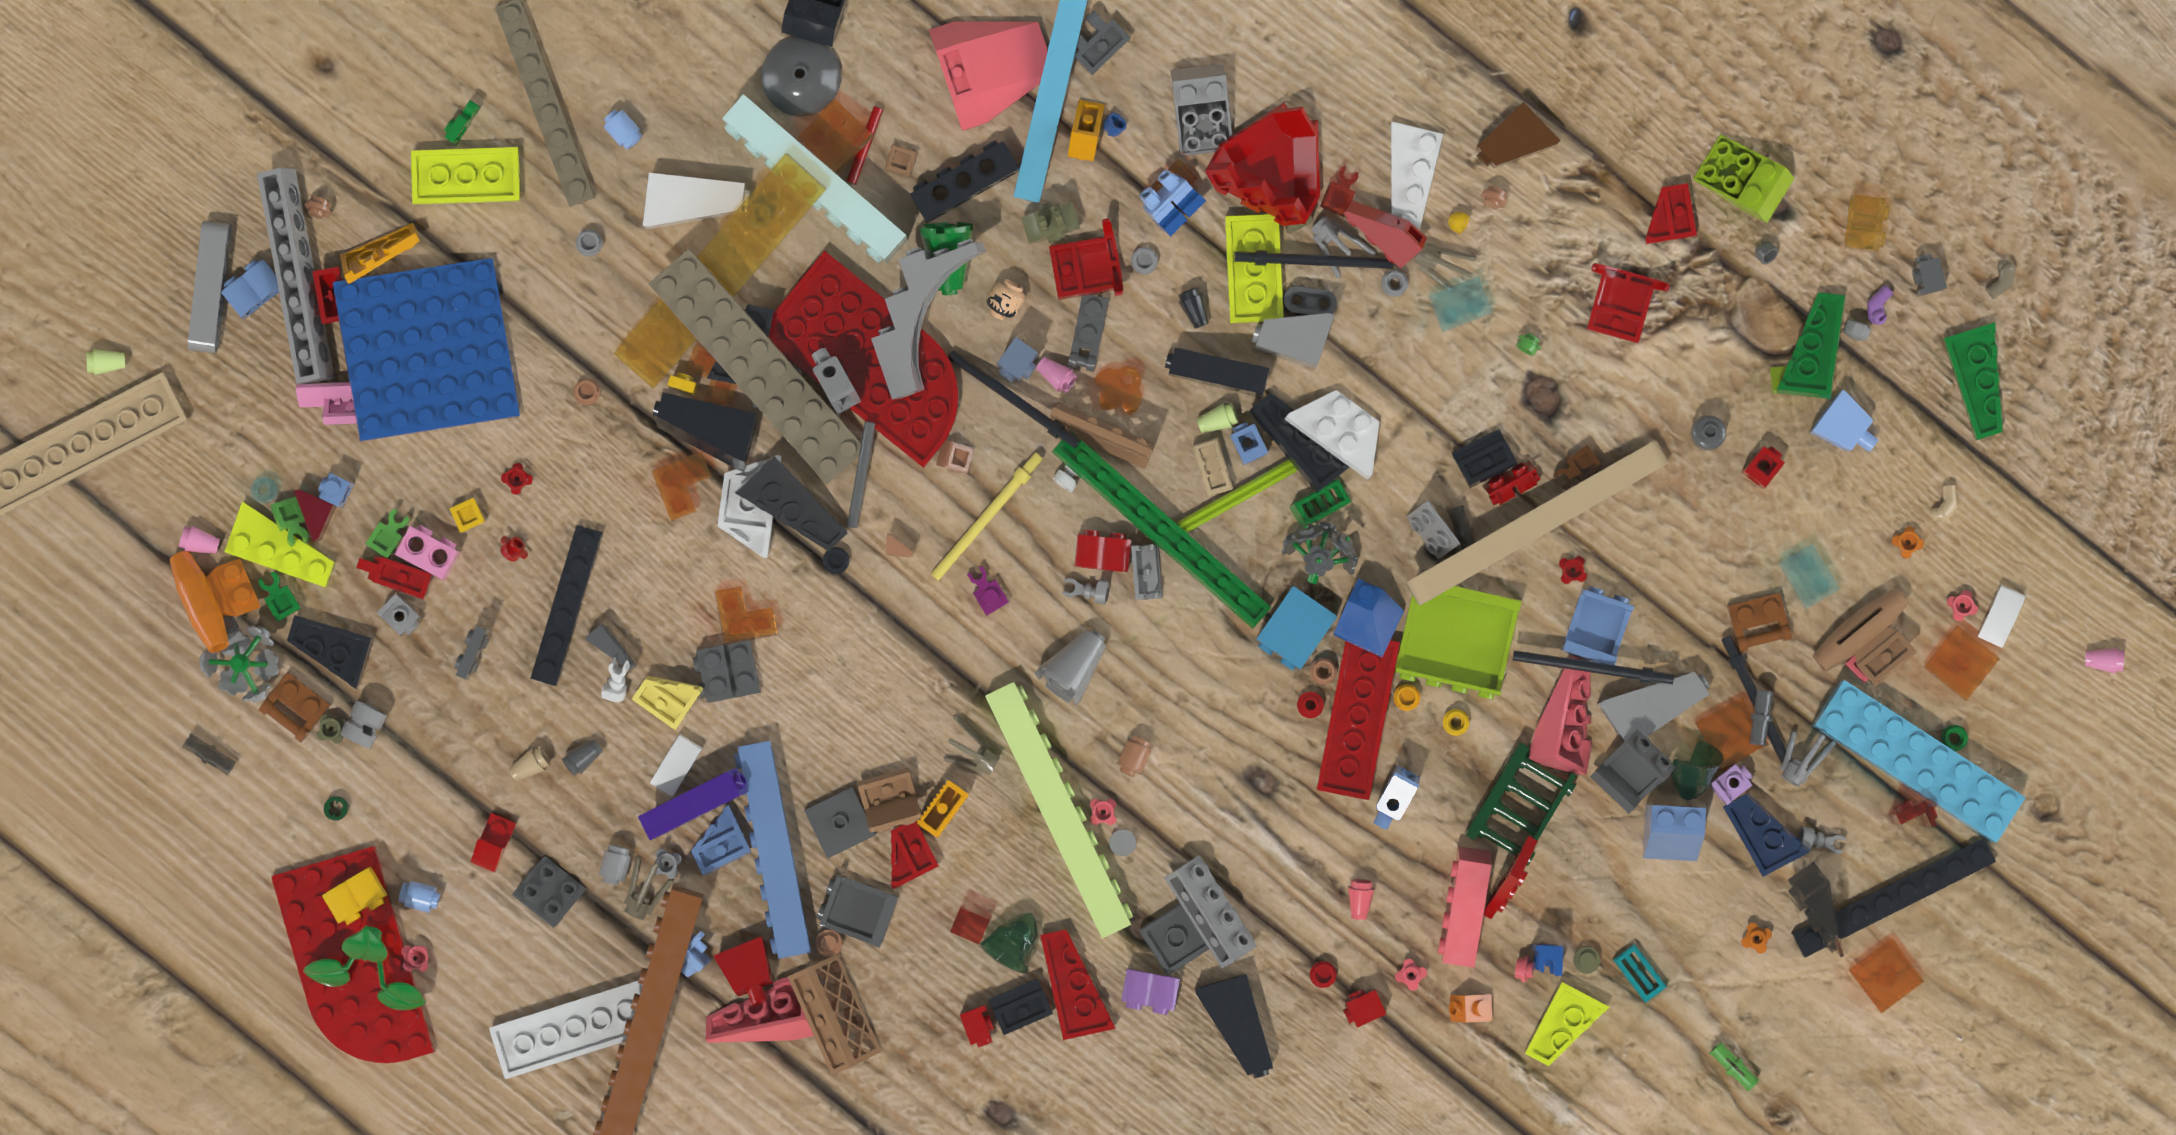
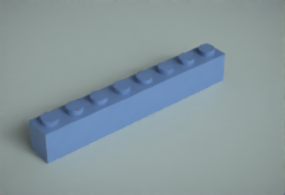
M771 741L738 747L739 753H734L737 769L742 768L743 775L747 781L746 787L749 791L743 794L747 795L749 803L744 808L747 822L752 821L754 832H750L752 848H757L759 858L755 859L756 871L758 875H763L764 885H760L762 900L768 901L769 911L765 912L767 927H773L774 937L770 938L772 953H778L779 959L810 953L812 950Z

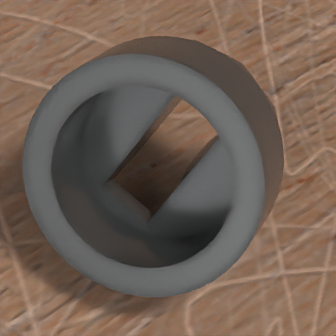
M1761 241L1762 245L1759 248L1755 247V256L1762 264L1766 265L1777 257L1779 250L1773 243Z

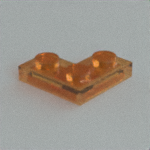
M694 345L686 371L707 378L716 360L706 349ZM710 379L703 401L731 407L738 385Z
M702 452L651 471L671 521L697 512L687 487L712 477Z
M741 586L716 590L714 592L724 645L777 636L778 631L773 607L746 612Z

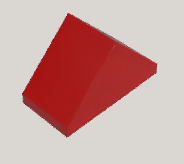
M340 267L312 271L322 324L339 322L332 283L344 281Z

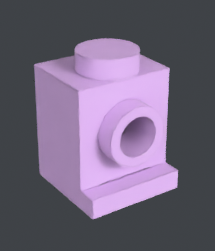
M1733 764L1708 784L1723 804L1728 805L1752 786L1749 781L1752 776L1743 765L1738 767L1736 764ZM1733 777L1738 780L1736 788H1732L1729 785V780Z

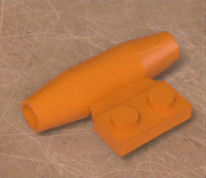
M181 551L174 554L170 558L177 593L192 627L210 653H217L226 649L229 646V640L223 615L237 617L260 608V603L240 558L215 567L206 577L189 551Z

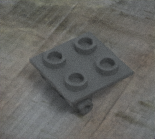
M544 856L512 893V896L554 928L562 921L565 914L586 891V888Z

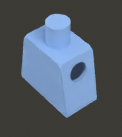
M1844 390L1838 392L1810 431L1812 435L1847 452L1851 451L1856 444L1870 452L1879 440L1866 431L1873 422L1872 418Z

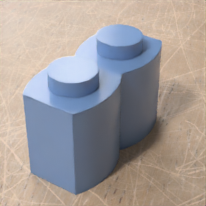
M264 259L252 261L245 267L244 270L246 272L241 277L237 278L234 276L223 285L225 289L221 293L243 320L279 293L276 274Z

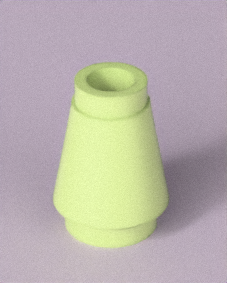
M99 349L86 352L87 373L98 375L125 368L124 352L119 353Z
M1223 403L1197 418L1202 433L1233 428L1234 424L1239 423L1232 403L1227 405Z

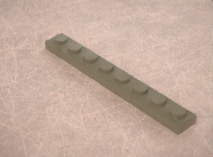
M512 0L496 6V13L569 207L594 199L595 196L521 0Z

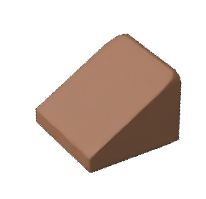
M946 440L940 448L936 465L967 474L974 448Z
M887 533L885 550L887 555L910 558L913 556V552Z

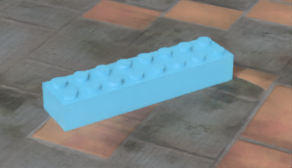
M1845 680L1839 681L1811 725L1990 842H1998L2026 798Z

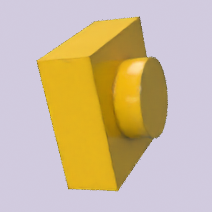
M679 372L677 377L670 375L667 384L671 388L695 395L698 386L697 383L692 382V376Z
M474 497L449 509L460 533H464L486 522Z

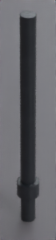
M1255 249V252L1234 251L1233 254L1234 262L1254 263L1255 266H1266L1267 263L1378 269L1393 268V263L1388 261L1387 258L1267 253V250Z
M955 350L950 352L948 355L950 361L1048 429L1047 433L1056 439H1062L1074 449L1079 446L1081 440L1067 431L1064 424L1058 420L1053 421Z
M1731 635L1721 639L1730 658L1728 662L1732 670H1736L1754 707L1757 688L1745 666L1747 662L1743 653H1739ZM1773 721L1768 723L1767 736L1782 764L1786 748Z
M1514 650L1512 661L1638 679L1640 683L1646 684L1658 682L1673 685L1674 674L1653 671V668L1648 667L1637 669Z

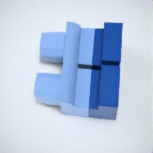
M1165 169L1157 179L1163 187L1157 193L1151 187H1148L1139 197L1144 204L1142 208L1156 225L1171 237L1187 221L1183 214L1190 218L1206 200L1185 179Z

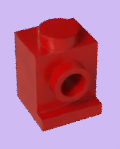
M1763 446L1741 473L1761 489H1764L1785 464L1781 459L1783 455L1772 446L1768 449ZM1761 461L1768 463L1767 471L1760 469L1759 464Z
M986 1005L960 1013L970 1045L976 1043L978 1048L993 1042L990 1034L994 1030L989 1015L985 1017L983 1015V1012L987 1011Z

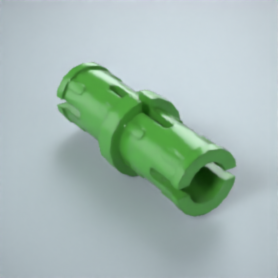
M1719 1042L1710 1051L1709 1054L1726 1069L1725 1073L1728 1076L1732 1075L1746 1091H1750L1759 1082L1760 1079L1743 1064L1744 1060L1741 1057L1737 1058L1722 1042ZM1726 1058H1728V1059L1743 1073V1075H1741V1074L1726 1060Z

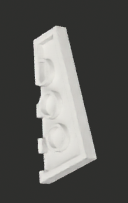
M1391 121V214L1408 219L1420 230L1443 134Z

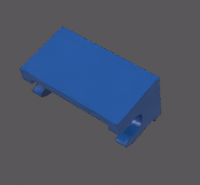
M1532 944L1536 970H1540L1543 973L1545 965L1546 967L1549 966L1550 974L1562 976L1563 946L1559 944Z

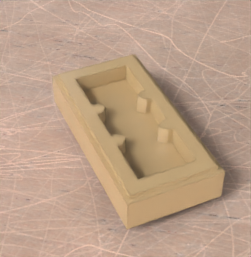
M1218 438L1192 445L1207 497L1233 490Z

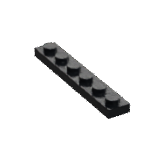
M576 525L530 679L553 686L558 685L603 532Z

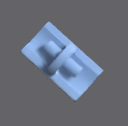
M702 931L696 936L692 933L681 972L686 977L691 976L696 971L700 972L712 960L704 953L708 947L700 941L705 935Z

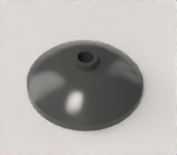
M791 37L775 45L767 54L762 65L761 82L767 98L777 109L793 116H810L824 110L835 99L841 84V69L835 54L828 46L798 37ZM799 69L805 71V76L801 79L795 77V72Z

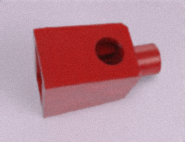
M762 937L713 955L737 996L748 993L752 1006L767 1001L763 987L772 984L773 978L767 946Z

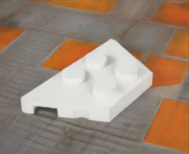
M1335 390L1286 416V421L1367 480L1372 476L1379 421L1340 392Z
M776 455L775 457L781 462L782 456ZM769 459L747 465L744 472L735 469L724 474L717 524L719 528L763 558H768L773 516L735 494V491Z

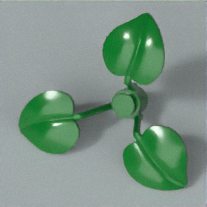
M366 925L358 933L343 941L342 950L350 957L345 965H341L335 959H321L308 964L303 970L314 981L326 986L337 987L349 981L350 974L347 970L351 967L354 959L377 962L380 987L383 989L378 992L377 998L381 1003L396 1010H411L426 1003L421 992L410 984L394 982L387 985L385 983L382 961L386 959L388 952L381 941L382 932L375 927H368Z

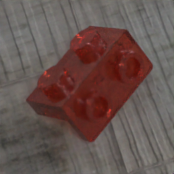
M1917 800L1913 803L1912 801H1904L1894 806V812L1888 814L1892 823L1902 825L1918 816L1924 827H1934L1937 825L1935 819L1938 818V815L1931 803L1927 804L1926 801Z

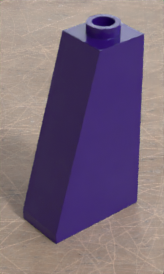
M737 768L732 769L638 816L649 840H653L749 792L746 787V778Z

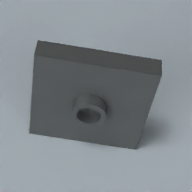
M853 787L804 810L827 859L876 835L875 832H870L868 829L865 811Z
M1181 904L1139 930L1167 976L1209 950Z

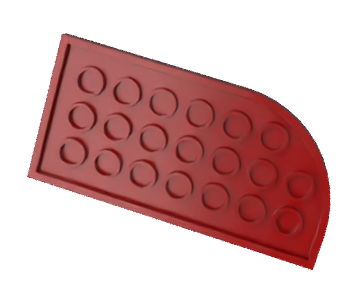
M824 251L773 313L769 338L792 363L818 384L820 382L813 371V368L817 365L812 358V354L819 349L826 348L830 357L836 356L861 402L849 409L864 421L874 422L875 430L922 468H925L947 440L957 415L958 385L950 360L940 345L921 329L918 355L919 370L924 390L901 399H892L871 338L879 336V330L890 326L894 327L886 301Z
M376 846L271 876L307 1004L316 1025L323 1035L346 1054L374 1063H397L434 1053L435 1050L422 1006L411 1010H396L387 1007L377 998L378 992L383 990L380 987L377 962L354 959L351 967L347 970L350 974L349 981L337 987L320 984L303 972L305 966L321 959H335L341 965H345L350 957L342 950L343 941L358 933L367 925L368 927H375L382 932L381 941L388 952L386 959L382 961L385 983L389 985L394 982H402L416 988L412 971L406 972L402 967L404 955L401 953V950L404 947V943ZM371 867L387 893V896L382 898L384 904L372 911L368 907L359 912L361 917L348 925L345 921L338 923L322 895Z

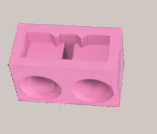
M418 525L417 529L410 526L395 555L442 580H446L460 554L455 549L457 544L442 537L441 541L431 537L433 531L421 525ZM416 537L422 538L424 542V547L419 552H414L411 549V541ZM439 550H445L448 556L447 561L442 565H438L434 560V555Z

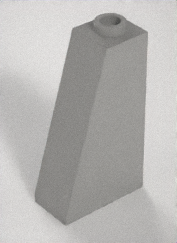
M1695 672L1675 677L1673 685L1656 683L1602 700L1597 705L1622 742H1624L1637 729L1647 737L1708 696L1707 688L1710 686L1702 674L1697 676Z

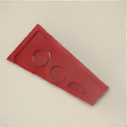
M1067 929L1041 934V942L1063 1040L1116 1029Z

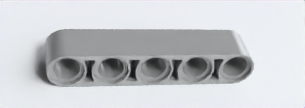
M203 221L201 226L188 336L189 351L217 353L224 303V296L221 292L225 289L223 285L226 283L232 233L231 223Z

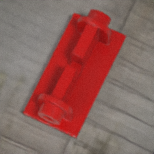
M1527 461L1518 463L1512 467L1511 471L1503 475L1492 477L1482 487L1489 494V499L1493 506L1496 504L1500 506L1516 497L1512 489L1516 486L1519 493L1522 494L1537 486V482L1541 479L1534 465Z

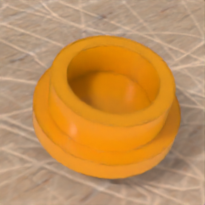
M1401 685L1394 692V703L1403 711L1413 710L1420 702V693L1413 685Z

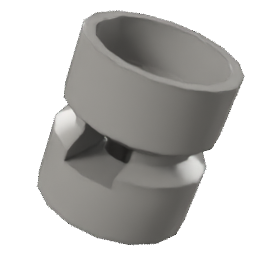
M356 700L350 712L352 719L345 722L340 735L371 749L377 738L375 731L382 728L388 715Z

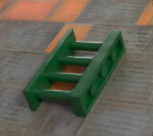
M1518 743L1464 835L1474 841L1477 836L1479 838L1485 837L1516 856L1517 853H1520L1522 847L1489 828V824L1486 821L1490 814L1502 816L1532 834L1531 837L1538 841L1565 795L1569 797L1577 785L1574 782L1576 775L1569 773L1566 779L1560 777L1539 763L1529 759L1530 755L1527 752L1530 748L1522 743ZM1518 767L1521 769L1526 768L1560 788L1554 800L1550 802L1516 781L1517 778L1513 777ZM1511 790L1546 811L1539 825L1534 824L1504 806L1503 801L1500 800L1504 791L1510 792ZM1533 851L1526 866L1530 864L1536 852Z

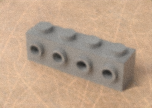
M1200 856L1195 857L1164 877L1221 968L1235 962L1257 947L1251 933L1241 922L1237 911L1231 906L1224 895L1223 889L1217 884L1207 864L1203 862Z

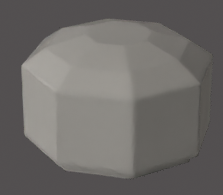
M1851 319L1847 320L1843 329L1845 335L1857 341L1867 340L1871 331L1870 327Z

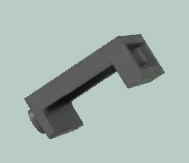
M1637 729L1597 767L1590 777L1629 814L1657 785L1664 782L1677 766Z
M837 875L836 880L831 878L826 890V894L830 895L827 905L821 904L816 919L821 920L819 926L880 948L899 896L841 875Z

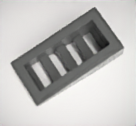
M599 625L585 637L588 642L612 659L616 657V661L622 666L628 660L630 664L629 670L636 668V663L605 625Z

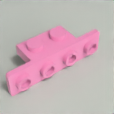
M349 382L296 385L299 407L324 406V425L356 424Z

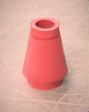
M1363 879L1351 880L1348 892L1352 919H1367L1375 890L1372 887V881Z

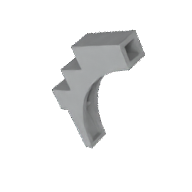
M968 239L958 243V248L949 251L948 248L934 252V258L931 250H921V247L906 251V257L898 259L909 290L907 287L892 291L893 296L885 299L894 327L890 326L878 331L879 336L871 338L892 399H901L924 390L919 370L918 346L921 326L927 308L938 289L953 272L967 261L986 252L983 242H973V239Z

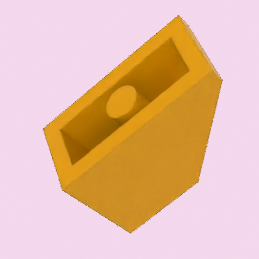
M1079 99L1067 157L1094 162L1105 104Z

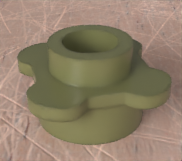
M328 714L322 715L319 731L317 732L318 739H328L336 744L340 743L343 740L340 732L346 722L345 719L341 717L338 719L331 718ZM331 726L334 728L332 732L329 731V727Z

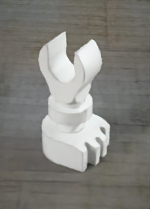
M1065 465L1064 468L1066 470L1064 472L1058 470L1052 479L1066 491L1072 493L1076 488V482L1073 477L1078 475Z
M616 657L612 659L608 667L611 676L602 687V698L612 702H621L626 698L627 686L624 676L630 667L628 660H626L623 668H620L616 665Z

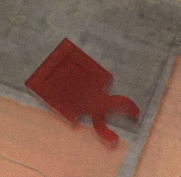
M1342 166L1336 172L1337 183L1334 181L1329 182L1320 207L1343 218L1345 217L1343 213L1351 200L1353 201L1356 191L1349 189L1350 185L1354 184L1358 179L1357 172L1352 173L1350 180L1346 179L1344 176L1345 166Z

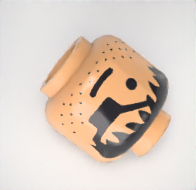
M1010 279L996 282L986 299V304L991 309L990 314L1000 320H1004L1005 317H1016L1026 299L1025 294L1022 292L1023 287Z

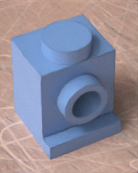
M1245 422L1233 428L1234 434L1230 435V438L1243 466L1268 454L1255 424L1249 426ZM1250 438L1253 445L1249 448L1244 447L1242 444L1243 439Z
M329 473L328 477L323 478L318 488L320 492L318 497L343 508L354 484Z

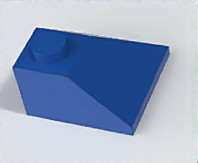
M1358 578L1333 635L1383 657L1404 610L1383 589Z

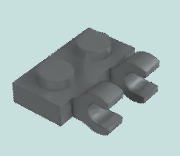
M1095 11L1086 17L1085 20L1098 33L1088 43L1079 34L1076 47L1079 51L1074 55L1075 59L1091 75L1095 74L1131 39L1113 19L1106 24Z
M476 626L475 630L470 629L465 639V644L468 645L465 654L458 656L454 669L457 670L456 676L469 680L471 673H476L479 663L476 662L482 648L486 649L490 640L487 638L489 630L480 626Z

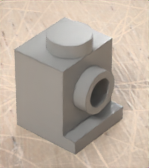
M395 594L377 612L400 636H403L405 633L408 636L411 635L420 625L417 621L421 616L399 594ZM401 611L404 613L405 618L403 621L398 622L395 615Z

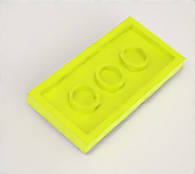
M518 147L411 151L413 205L520 201Z
M1270 214L1225 216L1230 324L1260 323L1267 319L1284 318L1281 264L1267 263L1266 266H1255L1254 263L1233 261L1234 251L1255 252V249L1267 250V253H1280L1279 224L1274 221L1275 217Z

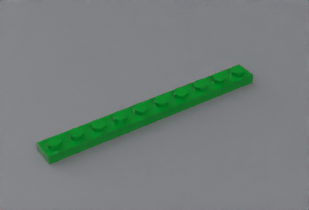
M1061 440L1051 451L1252 629L1271 609V606L1082 440L1076 449Z

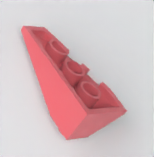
M1570 656V657H1569L1570 659L1581 660V659H1579V658H1577V657H1575V656ZM1571 669L1563 670L1534 732L1529 759L1548 768L1580 775L1587 774L1591 754V740H1587V724H1591V715H1587L1586 701L1591 697L1590 672Z
M788 977L775 981L773 987L764 991L767 1001L762 1004L752 1006L750 999L740 1004L733 1003L706 1017L707 1043L787 1041L814 1035Z

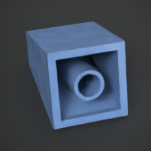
M1645 805L1643 858L1697 861L1705 836L1706 808Z

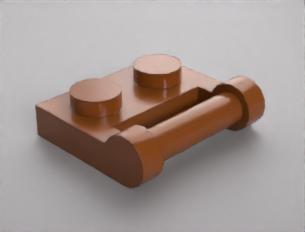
M1780 593L1727 606L1740 653L1748 651L1749 647L1783 639V641L1792 639ZM1778 621L1780 629L1749 637L1744 636V629Z
M287 672L258 711L263 715L268 714L293 733L295 739L302 743L331 704ZM278 699L307 721L303 727L274 706Z

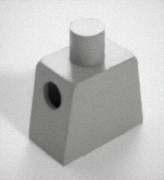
M826 348L814 352L812 358L817 366L813 368V371L837 414L861 402L836 356L830 357Z

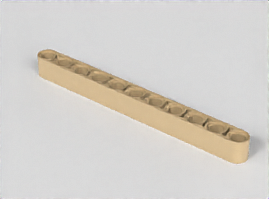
M1654 440L1406 583L1420 606L1669 462L1657 441Z

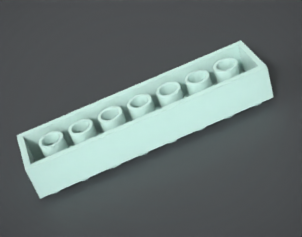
M744 94L722 118L726 124L724 129L736 141L742 138L746 142L744 146L757 159L760 156L766 159L764 162L766 166L777 176L780 173L786 176L785 181L789 187L796 193L802 190L807 195L805 197L806 201L817 211L823 208L827 212L825 215L827 219L837 228L841 225L847 229L845 232L847 237L859 246L863 243L868 247L866 249L867 254L877 263L883 260L887 264L907 242L908 239L905 233Z

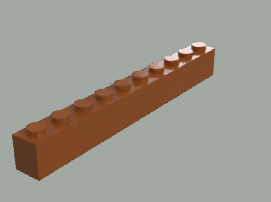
M672 885L671 892L665 891L661 903V907L666 908L663 918L657 917L653 932L658 933L656 943L650 942L646 958L650 959L648 969L642 967L638 983L643 984L640 994H634L630 1009H634L635 1014L633 1020L627 1018L623 1034L628 1035L625 1045H619L615 1059L620 1061L618 1071L612 1069L608 1085L613 1086L611 1095L604 1096L600 1110L604 1111L605 1115L603 1122L597 1120L593 1135H633L704 894L675 885Z

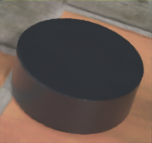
M833 547L830 551H826L823 556V565L832 574L843 573L847 570L850 563L848 553L839 547Z

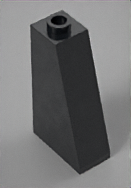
M1175 348L1174 353L1168 352L1165 368L1170 369L1169 376L1260 398L1264 394L1270 369L1180 348Z
M663 392L661 401L655 402L653 416L657 417L658 428L739 471H745L757 425V413Z
M1247 974L1194 988L1199 1000L1246 1074H1253L1254 1079L1269 1075L1268 1070L1273 1069Z

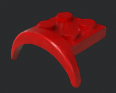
M1108 218L1102 220L1104 237L1049 246L1058 300L1114 291L1115 297L1123 295L1120 262L1111 221Z
M1594 263L1591 271L1601 275L1586 330L1638 344L1653 290L1667 292L1670 285L1657 279Z

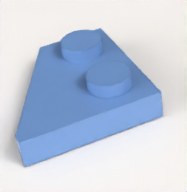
M729 805L722 810V814L714 824H711L702 840H699L691 850L703 876L752 853Z

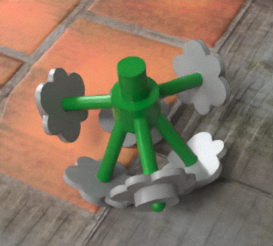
M248 626L246 629L254 638L250 645L248 644L250 642L249 636L242 635L240 630L235 629L227 635L229 646L221 651L224 655L231 654V660L217 659V653H210L206 648L200 656L199 665L201 672L205 673L206 677H211L212 673L217 671L218 665L230 666L228 672L222 671L220 673L219 689L228 691L229 695L235 696L237 692H246L249 684L252 690L242 700L243 702L252 701L255 703L267 696V690L271 686L264 683L257 687L247 670L250 667H254L256 675L262 676L263 680H268L270 676L278 674L279 668L277 663L279 659L278 656L273 655L270 649H264L261 654L256 656L255 661H250L248 656L259 641L264 645L273 646L274 642L269 638L270 633L261 626Z

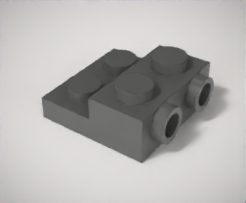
M750 640L696 650L697 656L692 657L696 673L701 672L702 682L698 683V686L704 688L700 698H706L707 703L761 693Z

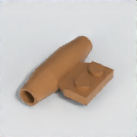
M1895 587L1867 603L1831 633L1812 655L1813 658L1827 672L1855 656L1859 670L1876 687L1917 653L1899 631L1889 628L1909 605L1908 600Z

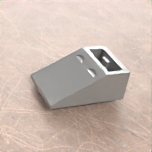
M1218 64L1170 70L1180 156L1215 152L1219 144L1232 136L1224 65Z

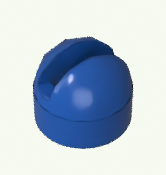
M1111 113L1104 120L1103 130L1108 132V136H1118L1126 129L1125 120L1117 113Z

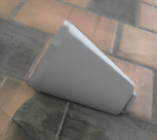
M1085 630L1042 664L1035 672L1037 678L1040 680L1044 677L1048 681L1045 685L1046 688L1065 702L1070 703L1073 700L1074 705H1077L1081 701L1106 648V645L1103 643L1105 638L1095 630L1091 632Z

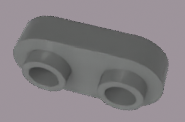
M1302 286L1289 288L1283 299L1286 309L1295 314H1333L1337 307V300L1332 292ZM1293 296H1300L1302 303L1294 305L1292 303ZM1324 299L1328 302L1326 309H1321L1318 306L1320 300Z

